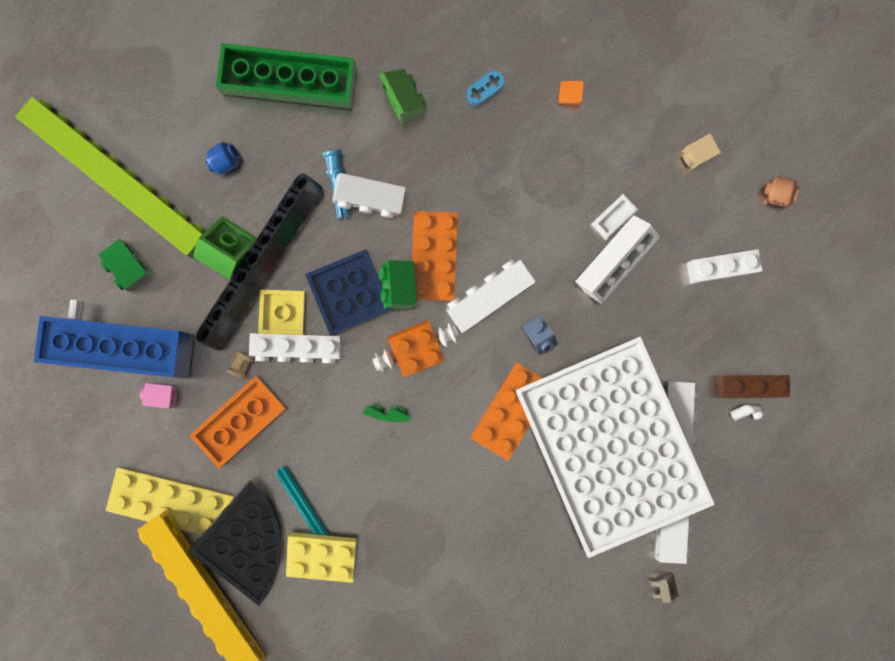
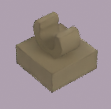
M674 574L665 575L660 580L658 579L651 583V586H658L661 592H657L653 596L656 599L662 598L663 603L672 602L679 596Z

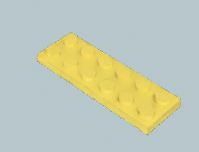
M117 467L106 511L149 522L166 510L179 530L202 535L235 496Z

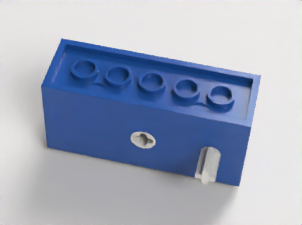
M70 300L68 319L47 316L39 317L34 362L173 378H189L194 334L175 330L83 321L84 301Z

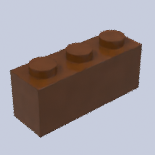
M790 375L716 376V398L790 397Z

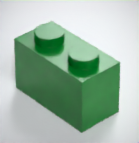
M116 240L98 254L102 260L100 262L101 266L108 273L111 272L115 276L114 282L121 290L125 289L132 292L152 276L124 240Z
M388 260L379 270V278L382 281L383 287L381 290V301L384 302V309H410L417 305L414 261Z

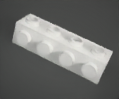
M633 215L575 282L587 295L602 304L659 240L660 236L651 224Z
M509 260L502 265L503 270L498 274L495 271L484 278L485 283L479 287L475 284L465 291L467 293L462 299L456 297L447 304L449 308L446 309V312L461 333L535 283V280L521 260Z
M250 333L249 356H255V361H269V357H278V362H291V358H300V362L313 363V358L322 359V363H336V359H342V337Z

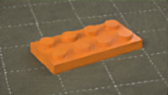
M414 211L412 261H414L417 300L452 301L454 299L458 213Z
M516 362L470 438L509 461L530 427L516 390L538 381L542 377Z
M255 376L189 436L217 468L220 469L287 408L258 376Z

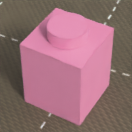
M145 383V387H142L140 399L143 400L142 405L175 408L177 386Z

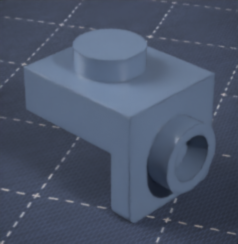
M542 315L522 326L539 355L550 352L558 345L555 334Z

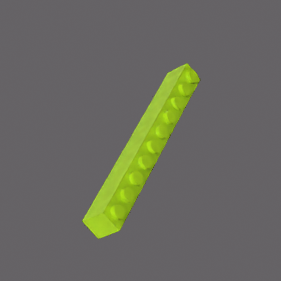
M31 97L15 116L20 122L182 253L193 258L197 240L206 231L196 222L193 225L186 220L188 216L180 209L174 211L170 207L171 202L162 195L157 197L153 194V187L145 181L142 183L137 181L135 178L138 175L128 167L125 170L118 165L120 161L110 153L106 156L101 152L103 147L94 140L89 142L84 137L87 135L77 126L74 128L69 126L68 122L70 120L60 112L57 115L51 111L53 107L41 98L38 101Z

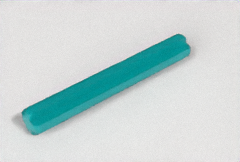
M283 466L276 471L277 477L313 534L330 536L288 468Z

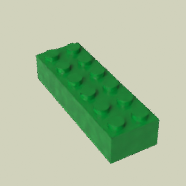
M221 43L216 88L221 94L351 109L356 62L354 58Z

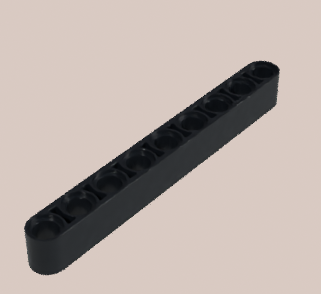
M302 173L298 175L199 327L196 334L198 342L213 350H220L227 342L322 193V186L307 174Z

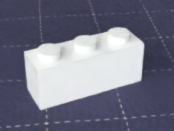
M340 173L336 177L332 202L338 203L337 206L340 208L351 209V206L358 207L359 211L372 214V211L381 212L380 216L394 218V215L401 214L406 187Z
M759 249L695 259L686 263L690 284L762 272Z

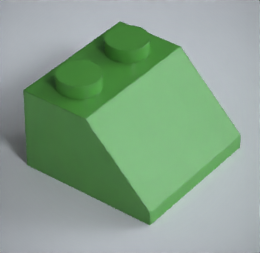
M405 69L379 74L382 88L402 125L425 113L424 106L427 104L422 93L417 94L414 88L417 84L412 74L407 75Z
M221 216L198 238L192 257L230 280L257 238Z

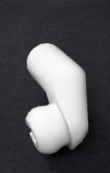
M746 404L730 411L734 421L751 414L755 420L765 416L762 410L763 407L760 404Z

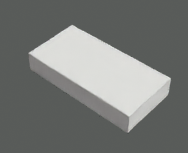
M623 194L591 225L607 240L639 209Z

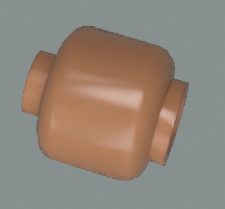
M776 176L773 182L768 181L765 194L769 195L768 201L771 204L789 207L791 203L795 204L800 187L797 186V181L794 179Z

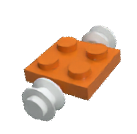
M427 320L387 336L393 353L391 355L390 351L384 349V354L380 356L375 353L376 357L372 360L376 370H381L384 373V368L388 366L393 370L394 361H397L405 378L444 362L445 360L438 344H440V341L445 347H448V342L450 341L457 344L456 339L460 337L455 325L450 327L448 323L447 328L444 330L438 327L437 336L434 335L430 322Z

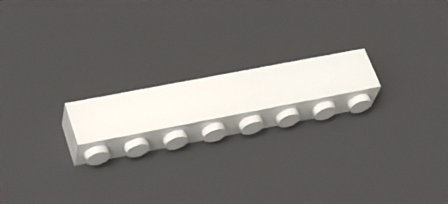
M664 381V391L692 452V445L696 443L693 423L697 421V410H694V401L698 399V388H695V383ZM689 516L657 529L655 559L657 561L687 564V558L691 554L688 535H691L692 532Z

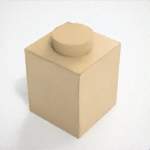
M711 133L682 150L685 163L688 166L691 165L692 169L710 161L721 153Z

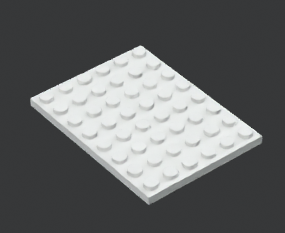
M641 337L516 390L588 558L715 505Z

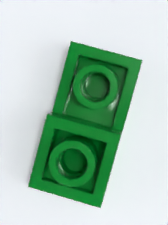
M374 403L372 407L366 405L363 414L369 417L389 422H408L411 416L407 415L409 411L398 405L396 408L391 407L388 414L383 413L385 410L383 407Z

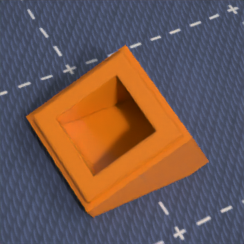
M562 81L560 83L558 104L580 106L582 103L584 81Z

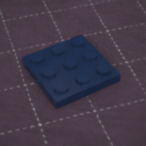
M367 249L305 274L330 336L392 311V309H384V302L381 301V290L383 287Z

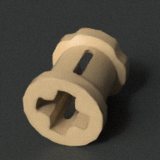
M235 351L234 361L231 368L227 369V372L245 379V372L249 363L253 362L254 358Z

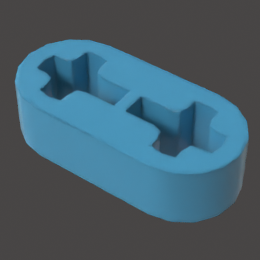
M492 71L472 84L467 90L468 102L471 105L479 106L500 92L504 85L503 75L500 72ZM490 78L494 80L499 79L497 87L495 85H491L489 88L486 87L490 84ZM482 89L484 90L480 94L481 99L471 98L473 95L472 91L479 92Z

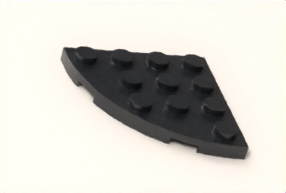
M249 479L191 546L189 552L258 606L266 598L274 583L281 558V536L277 518L269 501L262 491Z

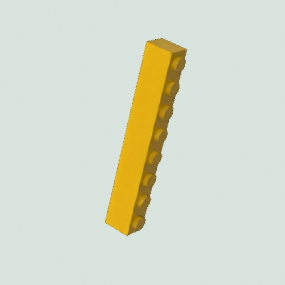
M165 510L137 530L141 542L149 547L155 562L160 564L165 570L166 578L176 586L179 597L187 602L192 616L200 621L205 635L215 643L218 654L222 657L224 656L226 661H265L266 655L205 566L197 557L189 552L191 546Z

